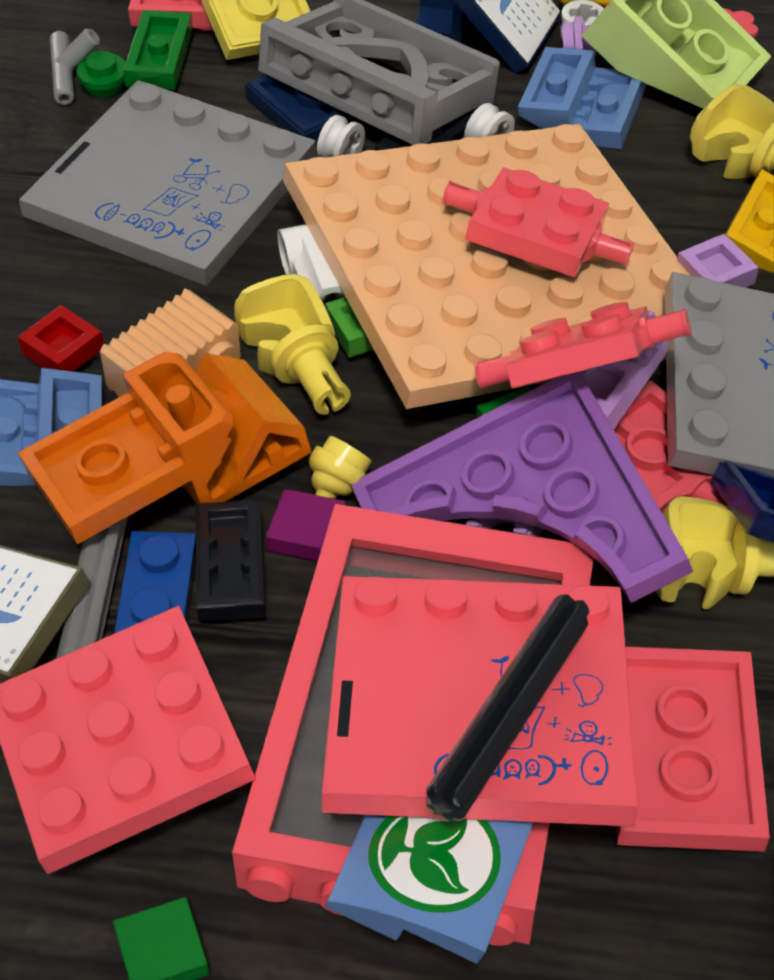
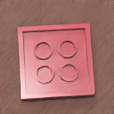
M179 606L0 683V744L38 861L47 874L256 780Z

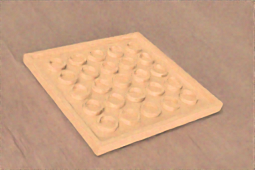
M563 124L552 128L512 131L506 134L484 137H465L461 140L431 144L419 143L408 147L378 151L366 150L361 153L333 157H314L309 160L287 162L284 165L283 182L406 409L547 383L554 378L512 388L510 381H506L481 389L476 379L474 365L476 362H484L510 355V351L517 350L520 346L519 341L532 335L530 328L537 324L557 318H567L569 326L592 320L591 311L609 304L628 302L629 309L647 306L648 311H653L655 316L665 315V286L671 273L677 272L690 275L677 261V256L580 124ZM505 167L511 170L532 172L540 180L564 188L583 189L592 194L594 198L609 203L602 224V233L634 243L628 264L625 267L617 262L594 255L582 263L576 277H572L465 240L466 232L473 213L442 204L446 186L449 181H453L456 184L481 192L493 184L502 168Z

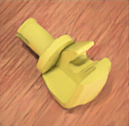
M734 84L727 87L698 114L693 122L690 133L692 154L703 162L727 160L723 177L726 179L756 178L762 169L772 173L774 171V103L747 85Z
M296 274L282 275L264 280L242 290L239 297L235 300L234 317L238 324L239 335L247 345L258 347V369L275 375L283 383H301L313 402L314 409L319 414H329V408L324 402L325 398L333 412L344 407L351 396L350 390L342 382L331 364L338 352V341L335 338L334 328L325 306L310 280Z
M679 496L673 499L662 514L687 555L693 572L656 590L661 600L675 602L679 590L686 583H696L703 586L706 590L702 608L710 609L728 592L748 594L758 576L774 577V542L750 535L731 508L711 500Z

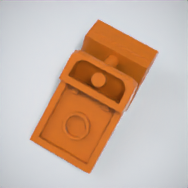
M162 352L122 374L129 391L128 393L17 452L25 470L77 545L181 486L184 487L196 504L226 502L312 453L305 427L245 360L206 352L196 371L182 355Z

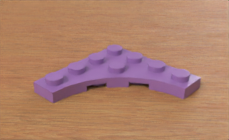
M580 371L556 377L368 473L355 484H351L360 507L364 509L438 521L468 518L502 519L545 529L572 542L598 561L617 581L630 603L693 572L687 555Z

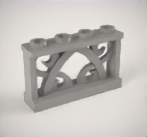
M333 0V2L287 22L275 17L262 22L258 71L414 145L430 142L432 131L482 104L491 103L493 105L499 61L367 1ZM362 57L373 58L405 74L392 72Z

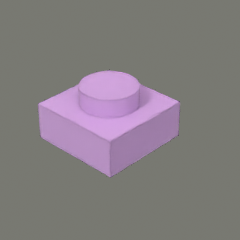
M725 234L679 252L677 259L691 276L704 277L713 281L745 288L755 284L759 268Z

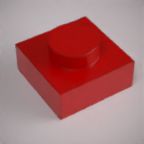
M62 305L18 336L21 353L42 368L72 372L99 353L104 344L102 331Z

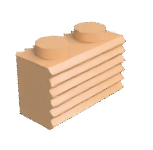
M184 288L181 296L175 295L172 302L166 301L163 308L158 307L154 314L149 313L146 320L140 319L137 326L131 325L128 332L122 331L118 339L112 338L109 345L103 344L100 355L106 385L110 391L114 390L118 397L128 393L129 391L122 374L162 352L182 355L195 371L205 352L239 359L241 358L238 324L198 295Z

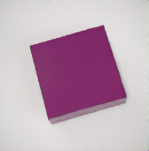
M284 489L266 535L267 551L318 561L334 505H345V501Z

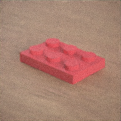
M625 647L638 809L635 827L616 826L617 845L765 852L770 835L751 652Z

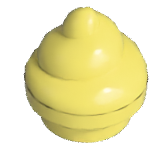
M329 436L323 447L316 446L309 457V466L313 471L311 483L316 491L315 495L336 499L337 496H350L354 493L351 484H355L361 477L366 475L365 473L372 460L342 440Z

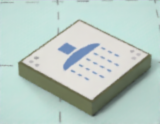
M0 546V683L34 668L90 584V580L82 568Z

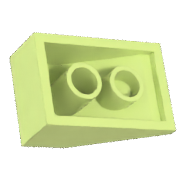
M611 0L582 34V37L618 72L703 109L727 87L734 84L747 85L771 58V55L715 0Z

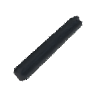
M567 594L554 598L427 786L426 794L428 798L426 806L433 814L442 815L450 822H456L465 817L587 628V616L590 611L588 605L583 600L575 601Z

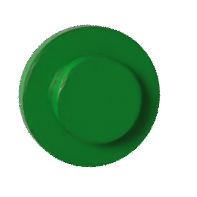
M107 51L93 52L78 64V81L84 86L85 91L94 97L105 98L114 96L124 88L123 69L126 62L120 56Z

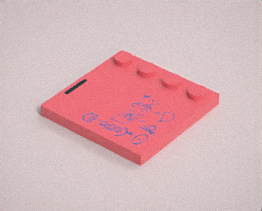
M343 576L322 785V813L445 818L442 815L433 814L426 806L428 798L426 794L427 786L554 598L567 594L575 601L583 600L588 605L590 611L587 616L588 626L473 805L462 819L635 827L638 801L621 587Z

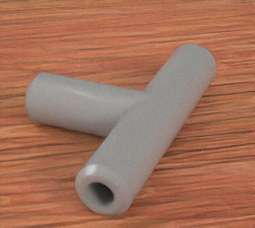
M84 29L71 44L69 36L63 31H56L50 35L54 100L60 105H69L74 101L72 72L100 44L99 36L91 29Z

